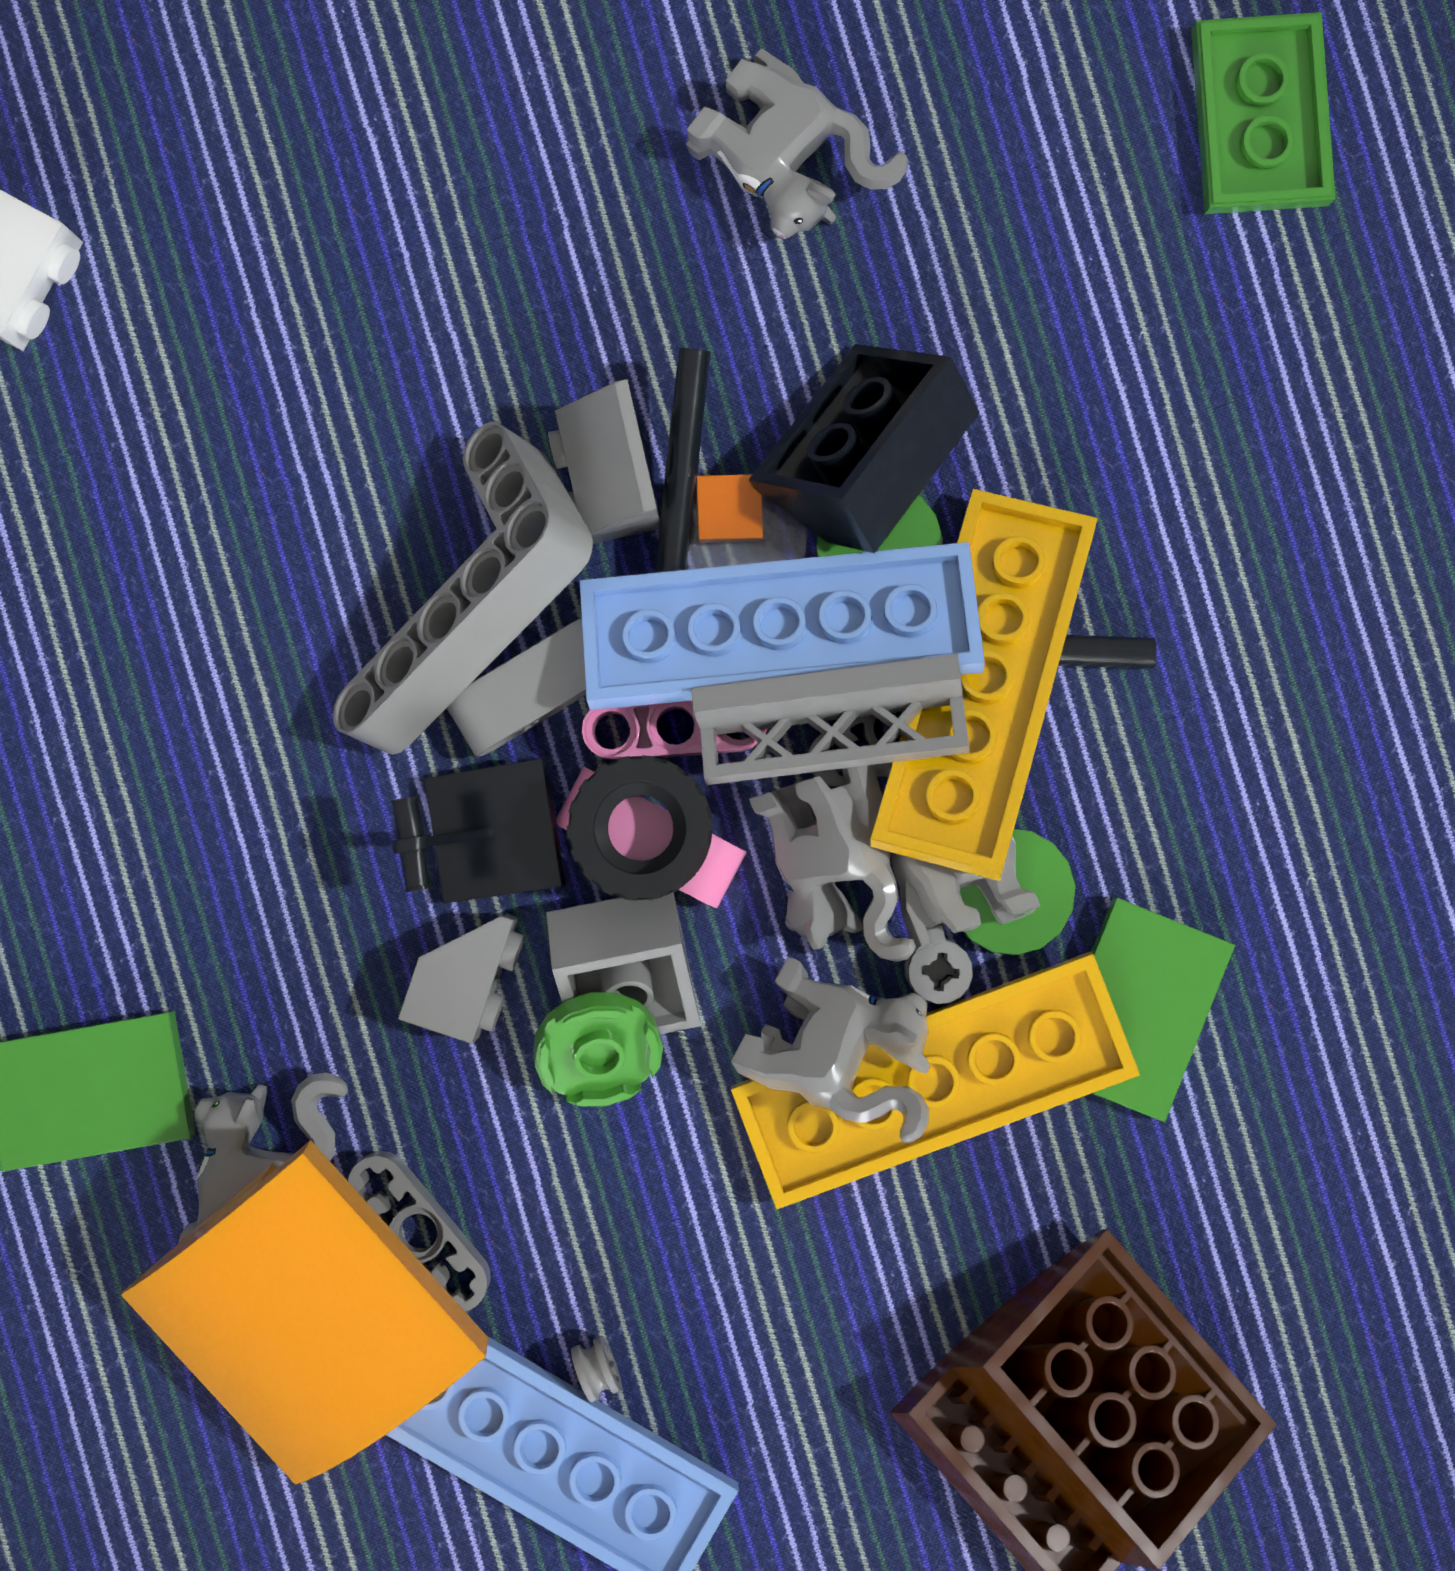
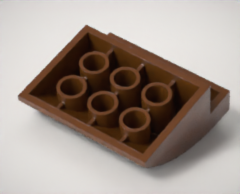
M1108 1229L1100 1230L1014 1294L941 1359L889 1412L1026 1571H1115L1121 1563L1160 1570L1277 1425Z

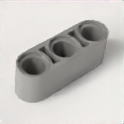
M582 617L472 682L446 708L476 758L494 751L586 696Z

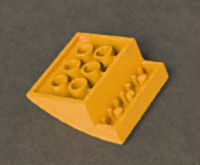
M311 1140L278 1168L273 1163L121 1293V1296L295 1485L318 1476L353 1457L413 1416L486 1357L489 1340L488 1336Z

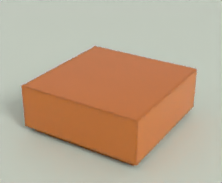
M753 474L697 476L698 543L762 542V494L756 491L749 482Z

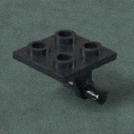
M546 758L424 778L433 836L424 835L418 801L419 796L390 801L393 807L398 839L391 841L393 854L400 853L405 884L404 892L433 888L426 849L433 848L432 846H435L444 904L566 885Z

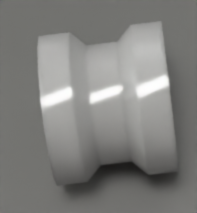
M947 939L943 943L914 951L904 963L905 978L909 986L924 1000L936 1004L950 1003L960 998L969 988L973 976L972 963L966 951ZM947 976V978H946L945 980L941 981L940 987H939V982H940V980L944 979V978Z

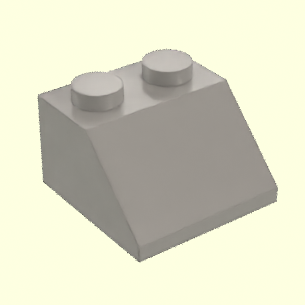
M628 380L611 383L555 410L559 430L548 432L554 463L557 470L568 467L573 492H568L591 532L593 544L659 529L658 511Z
M674 893L653 900L633 901L620 897L546 912L552 972L562 1003L568 999L590 992L618 993L638 1000L654 1015L660 1034L701 1026Z

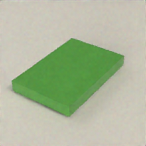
M1322 12L1196 20L1191 28L1204 215L1330 206L1335 201Z
M1112 898L1091 952L1094 954L1140 1076L1099 1090L1093 1094L1162 1122L1166 1121L1235 948L1234 944L1120 898Z
M175 1011L0 1041L1 1172L185 1140L196 1135Z

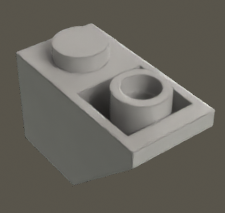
M507 913L419 957L398 1019L471 1044L480 1037L482 1029L493 1032L505 998L504 995L495 993L502 969L514 970L525 935L515 932L520 917Z

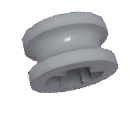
M602 1335L594 1338L593 1346L588 1349H584L581 1345L571 1348L572 1360L578 1380L585 1396L591 1403L600 1400V1393L604 1390H610L613 1394L622 1391L621 1378L615 1359L607 1341Z

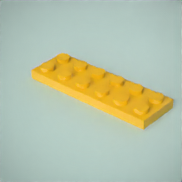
M972 490L957 543L969 542L985 660L983 673L961 675L970 753L893 762L872 832L871 847L1000 881L1098 518L986 491ZM950 705L922 709L908 726L924 738L954 735ZM900 736L899 742L908 740L905 739L903 736Z
M1090 951L927 1012L926 1020L929 1033L923 1049V1055L930 1063L927 1074L920 1073L894 1059L877 1045H869L861 1060L852 1091L858 1097H864L884 1086H908L921 1094L929 1108V1120L922 1136L912 1143H905L899 1138L903 1115L898 1110H890L878 1118L861 1123L845 1120L830 1108L814 1106L798 1092L770 1089L752 1079L732 1085L731 1092L776 1209L1140 1076L1094 954Z

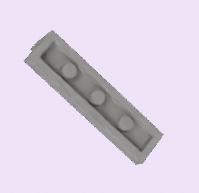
M958 654L691 688L693 714L701 732L703 771L707 785L970 753ZM950 705L954 735L924 738L908 726L922 709ZM904 711L899 718L891 714L893 712ZM874 715L890 727L876 745L859 747L843 735L857 717ZM830 720H837L833 726H830L828 723L825 722ZM808 723L824 735L813 750L805 754L793 755L777 743L792 725ZM772 728L767 735L759 730ZM744 731L759 743L744 761L725 764L718 763L716 735ZM900 735L908 740L895 742ZM834 743L842 748L837 750H829L834 745ZM769 751L777 756L763 759Z

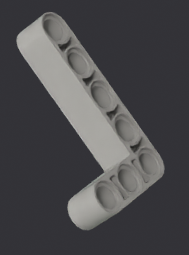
M489 422L479 427L468 440L463 455L465 470L491 517L496 530L344 687L334 705L333 722L339 732L391 755L405 750L582 571L592 553L593 539L591 532L548 457L541 450L498 422Z

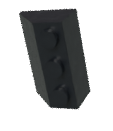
M854 344L753 473L749 482L756 491L827 543L875 553L978 416L979 411L950 356Z

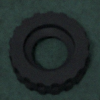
M646 755L618 758V760L604 764L596 769V772L588 779H585L578 788L579 792L574 801L571 802L568 812L570 817L569 825H567V838L570 840L572 849L570 851L574 861L582 869L583 875L590 882L600 887L602 891L625 900L633 901L662 898L683 887L702 867L709 852L713 833L710 807L697 782L679 766L669 761ZM639 795L649 796L660 801L668 809L673 821V835L668 847L657 857L644 861L632 860L620 854L611 843L608 833L609 819L616 806L629 797Z

